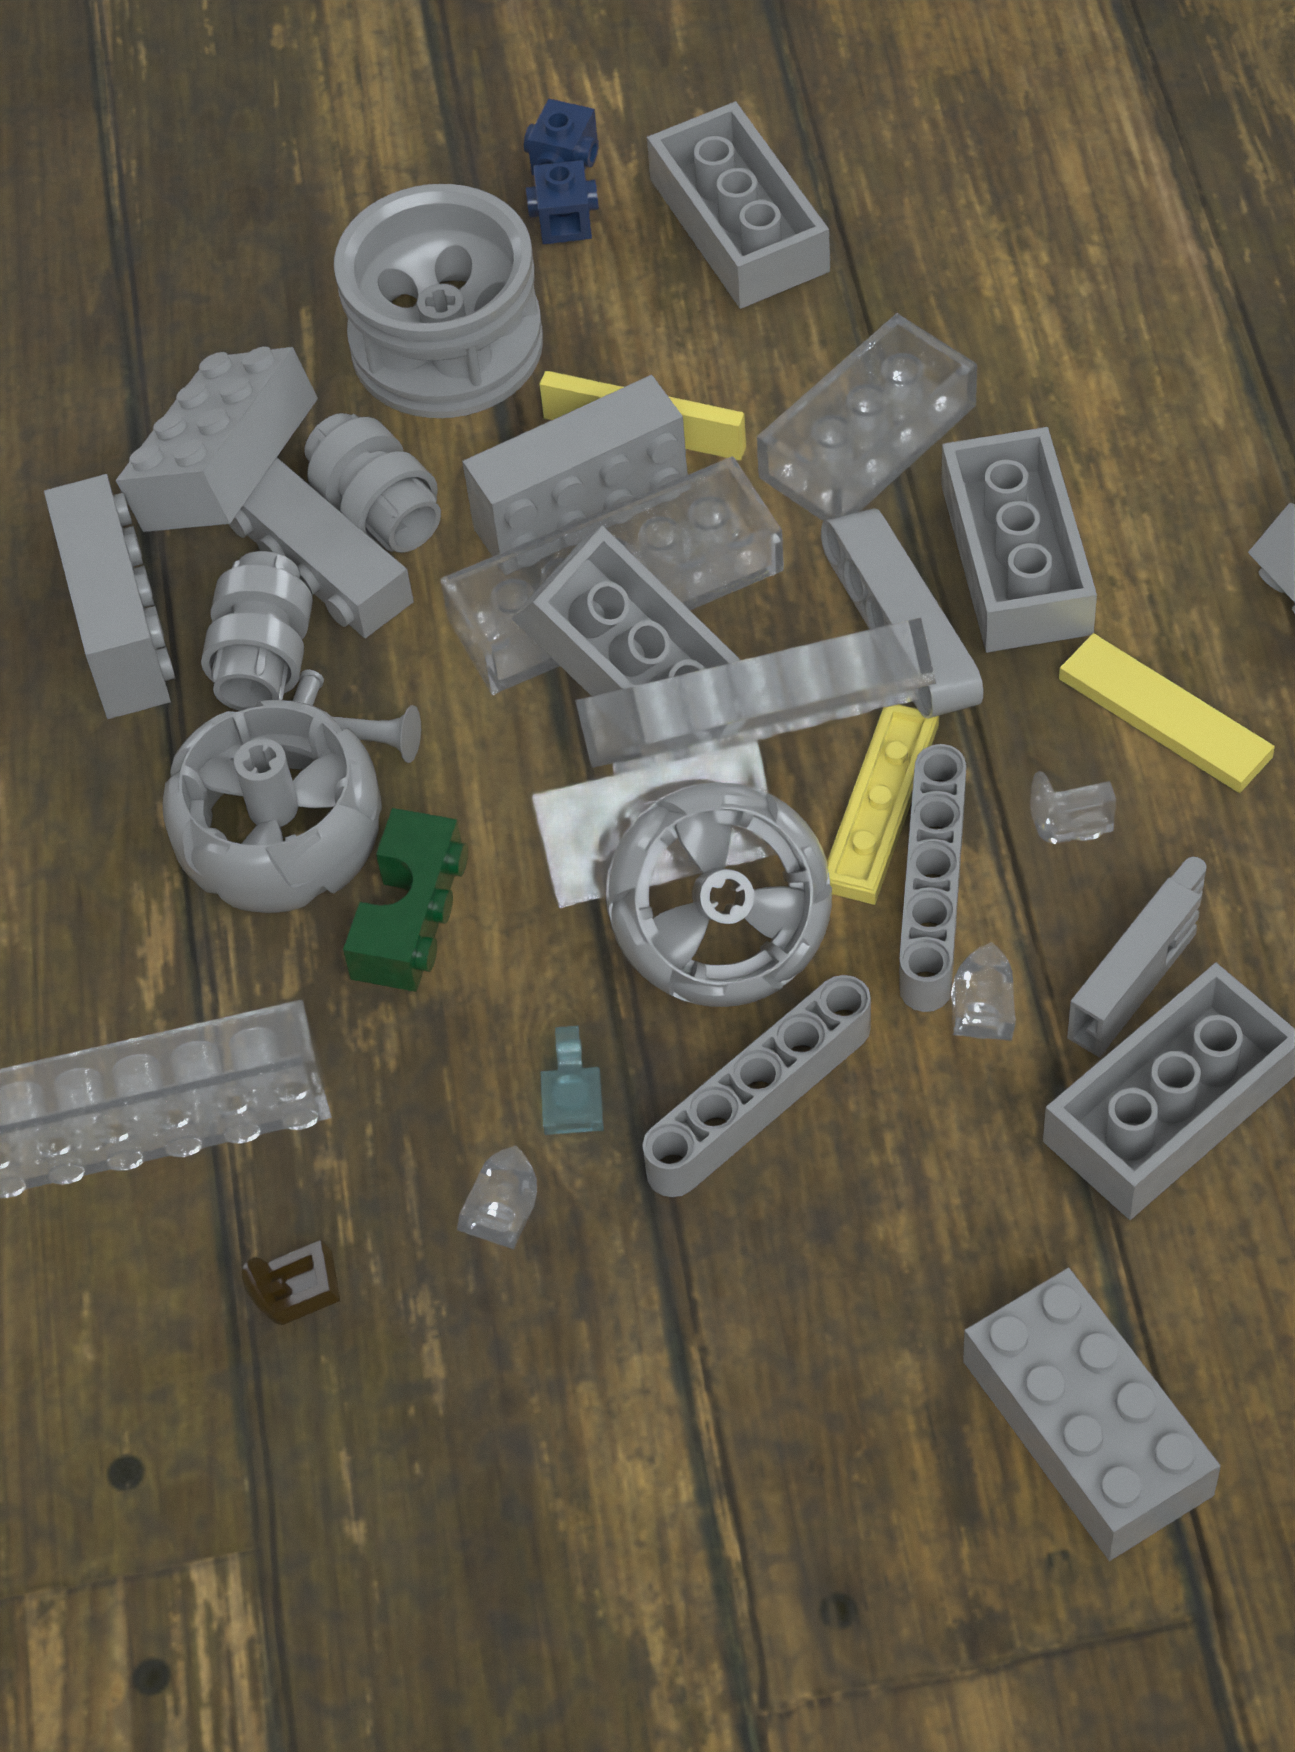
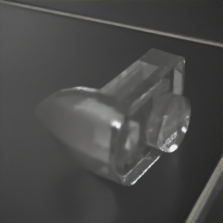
M1038 771L1035 774L1031 787V815L1037 832L1043 840L1052 844L1075 839L1087 841L1095 839L1103 833L1113 831L1116 797L1110 781L1054 793L1047 776L1042 771Z
M990 942L971 953L961 963L955 975L951 994L953 1035L1012 1041L1015 1028L1013 971L1003 952Z
M517 1146L500 1150L485 1161L460 1212L457 1226L458 1231L511 1249L515 1248L534 1207L537 1194V1178L533 1167Z

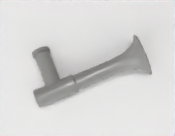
M304 670L299 676L300 682L293 701L313 706L318 690L323 685L324 678L316 671ZM411 705L402 717L392 720L375 721L332 717L343 730L349 728L359 740L385 743L397 748L407 763H411L418 752L421 736V719L416 706Z

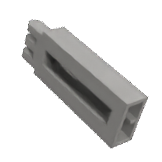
M1187 858L1175 874L1166 880L1073 997L1070 1003L1067 1037L1069 1040L1100 1058L1194 938L1197 931L1195 923L1199 917L1197 909L1202 900L1206 864L1201 858Z

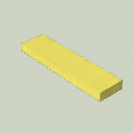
M545 371L539 384L544 418L554 420L624 387ZM669 397L683 416L685 449L741 461L746 449L745 417L743 412Z
M1094 633L1060 667L1059 679L1238 793H1241L1273 758L1274 745Z
M885 701L827 860L833 895L873 905L876 904L912 802L914 768L917 755L923 749L932 745L939 726V716L927 719L916 708Z

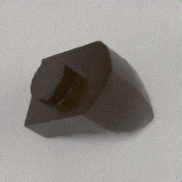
M322 1240L270 1262H265L261 1258H251L242 1267V1280L249 1298L258 1309L276 1324L285 1325L341 1301L332 1250Z

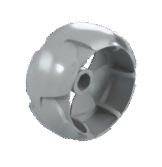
M258 701L253 708L239 712L227 711L205 722L185 740L174 757L170 771L171 777L165 783L162 804L164 822L172 848L183 870L198 886L207 893L218 894L223 901L232 907L261 913L292 911L306 906L317 895L326 890L333 894L347 885L367 862L379 831L378 819L382 810L373 762L361 741L349 728L343 730L327 712L315 706L295 701ZM289 769H302L303 771L292 781ZM224 793L243 796L249 817L257 825L242 844L227 841L221 831L216 828H210L212 823L211 808ZM298 807H333L330 813L313 828L298 836L293 834L285 837L286 841L283 840L280 827L286 825L295 817Z
M716 782L697 784L671 792L648 806L635 819L621 837L612 856L606 883V903L611 927L620 949L631 965L645 979L665 993L678 999L709 1007H729L755 1002L768 997L782 989L783 985L804 970L820 947L826 933L832 907V887L830 885L827 859L822 846L809 825L796 811L775 796L759 789L735 783ZM730 824L752 831L773 848L783 864L785 871L782 873L784 881L788 882V887L775 886L753 889L752 884L743 874L724 868L731 840ZM678 837L689 857L703 873L694 883L692 890L693 903L675 907L660 913L653 919L652 907L649 905L650 878L662 852L667 846H671ZM725 879H728L733 884L730 890L736 891V898L733 904L730 903L725 906L724 911H716L714 908L719 903L710 900V891L712 887L722 888ZM745 918L763 935L772 938L771 942L766 941L760 947L761 951L740 962L726 965H710L691 959L696 954L704 937L709 919L719 923L731 924Z

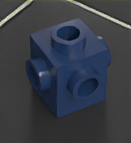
M548 99L536 124L531 123L528 126L524 137V151L529 153L531 175H534V165L583 160L584 171L586 167L591 168L594 165L599 149L595 109Z
M583 160L534 165L536 186L526 187L529 218L539 217L542 244L592 239L589 211L599 210L596 180H585Z

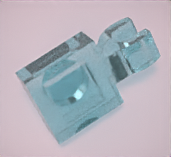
M579 1026L555 1027L558 1070L540 1071L545 1135L603 1131L600 1068H583Z

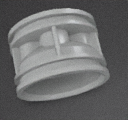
M455 184L415 186L392 193L374 202L359 213L345 229L336 248L334 258L335 277L340 301L348 317L347 334L356 374L363 386L376 399L395 410L414 416L453 418L477 413L502 402L521 388L529 379L542 353L543 330L539 303L534 289L535 268L530 235L520 216L507 203L487 192L468 186ZM441 281H467L460 289L449 284H440ZM402 294H408L417 299V303L409 308L399 307L391 302Z

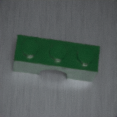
M392 808L376 857L383 885L402 888L409 892L398 902L389 905L359 902L343 952L351 980L417 992L423 971L431 972L437 955V939L435 935L439 923L446 924L449 920L453 905V892L450 889L454 877H461L464 874L468 860V844L461 841L457 819Z

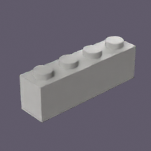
M277 457L229 524L240 537L244 538L248 535L258 544L260 551L274 552L292 560L300 570V580L306 584L312 596L315 594L326 604L334 620L343 627L349 624L364 638H367L414 602L407 569L360 528L358 529L352 521Z

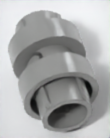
M339 413L326 418L315 427L305 445V456L310 462L308 466V481L315 491L352 521L358 529L360 528L382 548L385 547L390 552L414 550L432 536L441 519V509L436 503V480L414 456L404 452L401 443L381 422L371 417L359 418L355 414Z
M268 551L248 553L235 561L232 569L224 572L216 583L211 608L213 623L207 630L201 665L206 676L214 682L213 691L216 698L224 705L241 711L253 708L258 701L282 700L283 694L293 689L299 680L304 654L302 639L308 630L313 599L309 588L300 580V570L297 565L283 555Z

